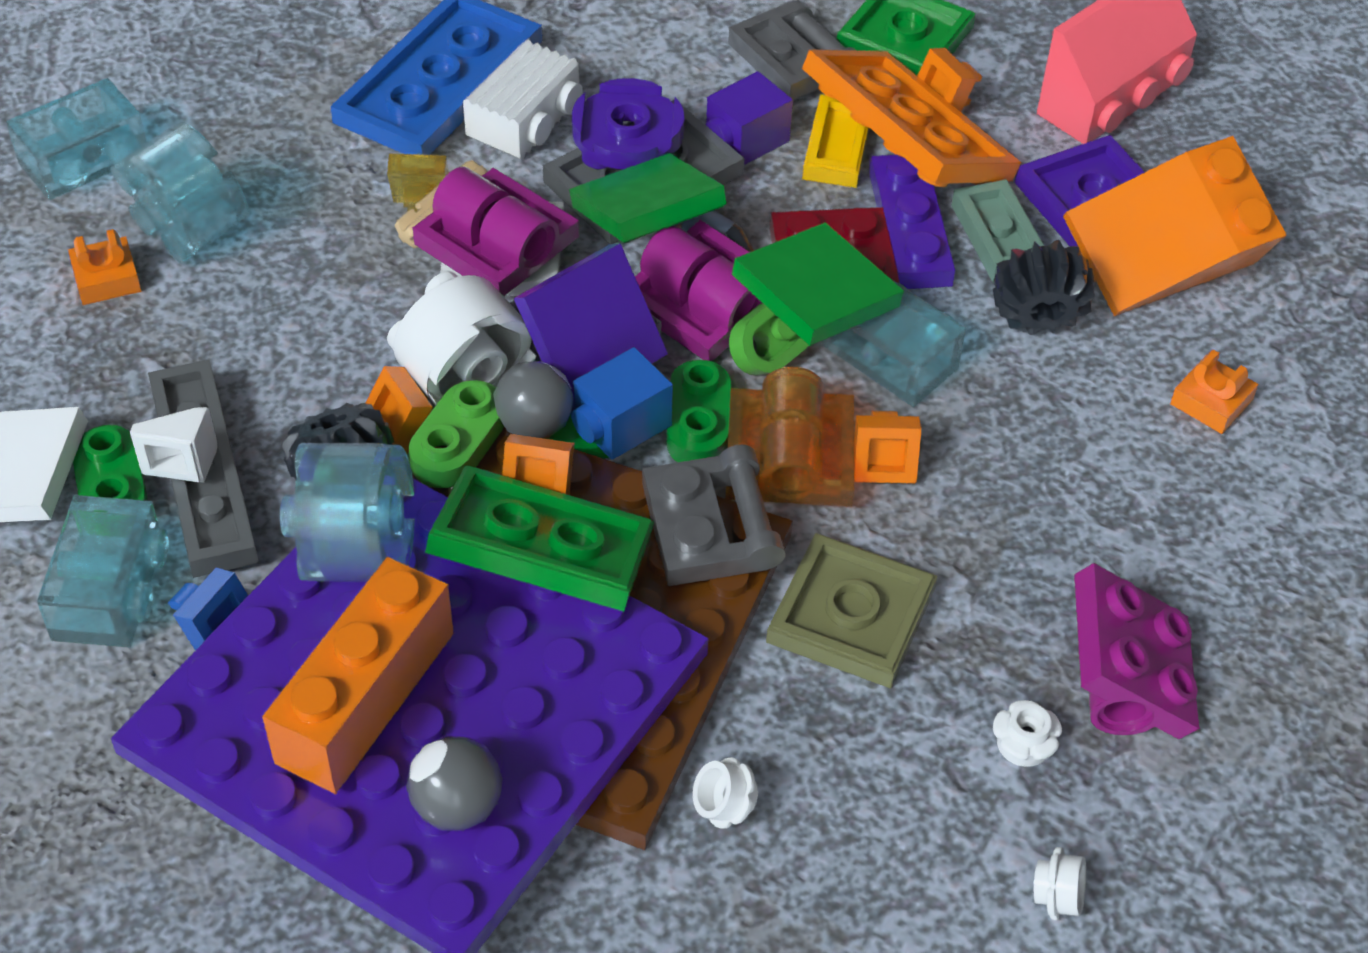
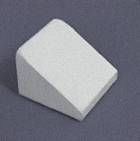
M192 408L133 424L130 430L142 474L193 482L205 481L217 451V440L209 408Z

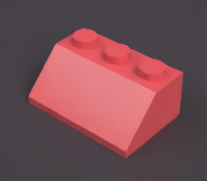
M1097 0L1054 28L1036 114L1084 144L1095 140L1105 132L1110 133L1114 131L1122 120L1139 108H1147L1155 100L1156 96L1172 85H1180L1192 70L1194 59L1191 55L1197 33L1182 0Z

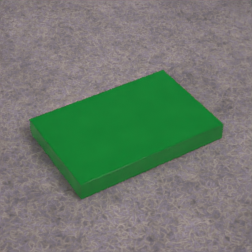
M465 466L429 532L425 553L624 612L650 540L654 521L472 466Z

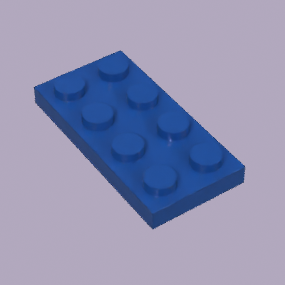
M443 0L330 106L332 123L423 162L465 120L463 101L525 40L529 39L533 45L536 43L540 45L542 43V25L481 0Z

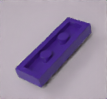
M871 156L869 167L870 180L876 206L883 207L901 288L953 287L955 267L934 185L923 181L917 174L918 169L902 156Z

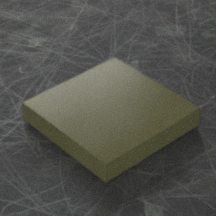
M815 533L767 629L766 643L891 689L934 593L938 576Z

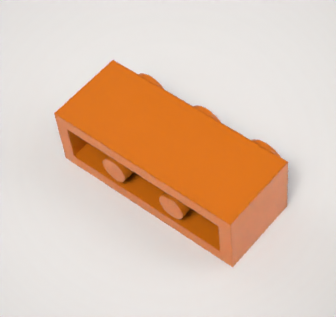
M386 557L262 716L274 764L334 794L339 791L454 634L448 584Z

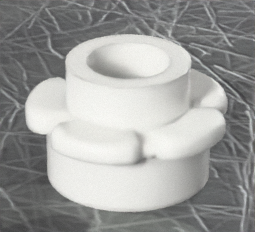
M1028 700L1015 701L1010 704L1009 710L1000 711L993 722V732L997 737L999 751L1008 761L1016 765L1025 767L1039 765L1052 756L1059 747L1057 737L1061 736L1062 733L1059 719L1052 711L1045 710L1036 702ZM1029 726L1033 728L1034 732L1024 731L1022 727Z
M726 758L721 762L711 761L702 767L695 779L693 786L695 809L702 817L709 818L711 823L718 828L727 829L732 823H742L752 812L757 802L758 788L754 774L748 765L740 764L736 758Z
M1056 847L1050 860L1039 859L1037 862L1034 878V901L1036 904L1047 905V912L1052 920H1058L1060 914L1080 916L1083 910L1086 890L1085 857L1065 855L1063 847Z

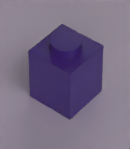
M757 71L707 96L705 125L744 158V165L790 142L793 99Z

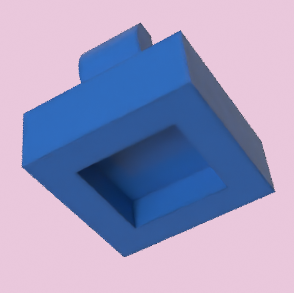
M215 568L199 586L193 583L184 584L168 604L172 609L177 610L173 616L194 650H196L247 598L248 594L235 572Z

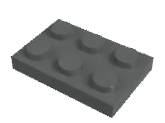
M682 105L684 110V136L679 149L672 155L722 185L742 176L744 158ZM630 121L623 126H634V122ZM579 148L544 164L543 182L609 244L619 241V239L572 207L569 189L621 171V169L609 167L605 169L590 168L582 161V152Z

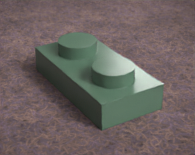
M1007 179L954 189L951 206L993 283L997 274V263L1010 259L1012 249H1030L1033 247L1034 241L1039 246H1044Z

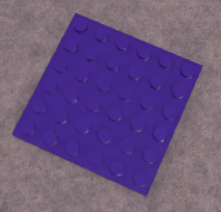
M378 461L111 737V741L116 754L429 952L477 953L708 654V638L629 596L623 612L425 553L429 532L448 497ZM386 557H389L448 584L454 634L342 787L334 794L274 764L262 716ZM445 736L470 737L485 745L497 761L503 778L501 793L496 807L484 822L464 831L440 830L422 820L410 803L406 788L411 762L425 745Z

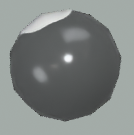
M542 361L523 362L514 365L501 376L493 393L498 417L506 430L516 435L543 439L550 438L566 426L574 408L573 393L566 376L560 370Z
M445 736L425 745L411 762L406 788L410 803L422 820L440 830L464 831L484 822L496 807L501 793L503 778L497 761L485 745L470 737Z

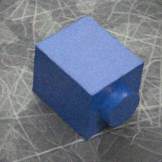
M635 347L573 381L574 410L571 412L574 427L583 440L587 443L594 442L611 460L672 426L673 384Z

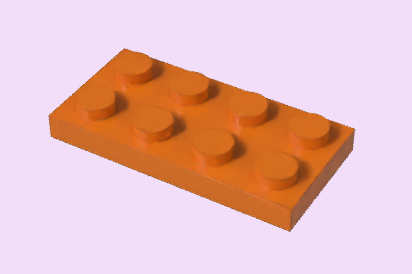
M858 50L808 51L802 70L819 83V90L823 94L837 99L851 111L850 116L854 121L869 127L884 140L883 145L886 149L904 157L917 168V174L923 181L937 187H946L948 184L953 183L979 185L1006 179L1007 181H1013L1021 161L889 52Z

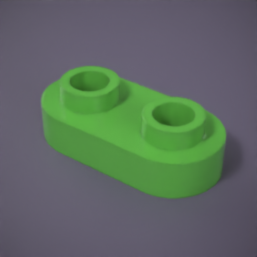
M762 302L734 325L729 338V348L733 361L743 372L754 376L781 370L809 347L805 341ZM753 339L755 340L757 345L756 352L753 346Z
M478 380L464 381L452 386L443 395L409 443L411 470L418 481L434 488H449L455 486L465 466L477 467L504 428L496 412L493 396L496 387L494 385ZM441 445L447 446L446 448H435Z

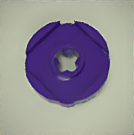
M634 78L609 80L599 84V93L590 96L587 100L586 94L583 93L576 100L572 110L573 140L582 152V161L588 167L593 169L609 167L623 170L665 154L676 152L684 136V110L682 104L675 96L673 104L670 99L662 96V87L653 82ZM623 121H632L634 126H623Z

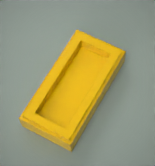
M820 95L804 161L802 180L857 188L869 127L854 121L850 116L851 111L837 99L827 95Z

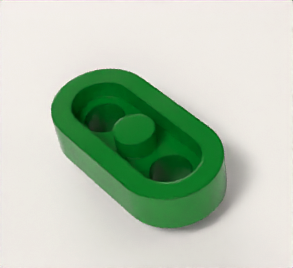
M708 360L685 362L673 371L670 382L673 384L672 426L667 428L666 446L668 453L676 462L719 456L728 448L731 379L728 372L719 364Z
M102 425L84 432L73 460L79 506L85 524L91 532L102 537L117 538L126 536L139 529L149 514L144 474L141 473L130 431L117 425Z

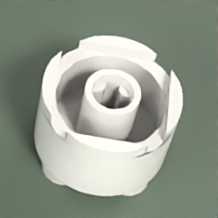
M452 271L442 272L430 280L426 287L425 295L409 309L402 320L392 326L387 336L388 344L394 350L397 362L401 367L406 368L415 383L434 406L437 405L447 390L458 383L478 380L497 387L501 376L511 367L518 363L535 361L536 357L530 350L531 336L522 316L496 287L483 277L475 275L458 277Z

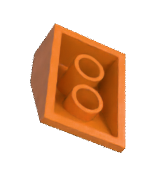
M1234 136L1187 151L1067 211L1063 215L1083 257L1088 259L1089 268L1093 269L1095 280L1114 316L1251 266L1287 236Z

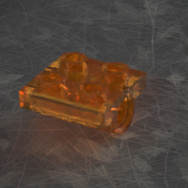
M783 367L774 370L765 377L762 390L731 388L728 448L735 445H747L755 450L760 467L756 479L763 502L852 507L854 497V395L824 393V384L821 378L813 371L802 367ZM732 485L726 486L725 498L736 500Z

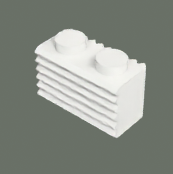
M529 39L525 40L463 101L466 135L524 159L526 152L530 153L532 146H540L548 139L556 121L560 122L562 115L572 114L576 100L582 95V86L579 84V63L575 58L569 60L566 54L560 56L556 50L551 52L547 46L542 49L538 43L533 45Z

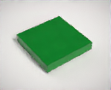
M866 0L837 33V40L845 48L851 47L858 51H887L918 76L930 48H946L951 54L954 53L973 29L976 13L944 0Z
M671 153L569 189L574 209L624 243L722 208L723 205L727 204L724 185Z
M826 222L735 258L732 276L809 346L900 307L904 290Z

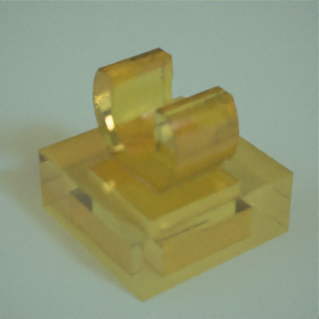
M389 153L387 175L393 202L403 203L407 211L414 209L416 212L417 208L415 205L437 187L449 173L446 155Z

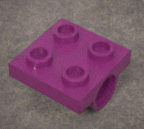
M464 166L449 172L435 192L433 213L412 227L414 245L462 276L475 275L489 280L503 296L579 238L578 219L495 168L490 169L482 176Z
M699 220L687 231H684L677 225L659 230L644 249L640 262L641 271L635 278L650 313L661 321V331L701 359L714 361L729 347V338L734 325L761 303L758 298L732 276L735 258L750 252L702 220Z
M1092 563L1074 574L1081 688L1089 691L1090 720L1097 729L1114 735H1134L1156 727L1177 739H1181L1200 729L1196 698L1198 688L1194 679L1191 649L1192 630L1188 616L1096 563Z

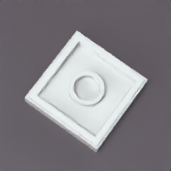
M79 407L0 412V522L51 520L88 423Z

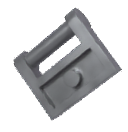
M801 0L790 1L729 27L728 44L756 71H759L793 100L819 89V83L802 70L809 50H855L851 47L845 48L813 19L812 10Z
M735 445L727 448L719 456L642 468V485L651 521H654L653 528L668 586L768 570L778 566L784 560L786 554L781 537L777 532L771 530L756 479L760 467L755 450L751 446ZM732 485L747 538L744 542L729 544L714 488Z

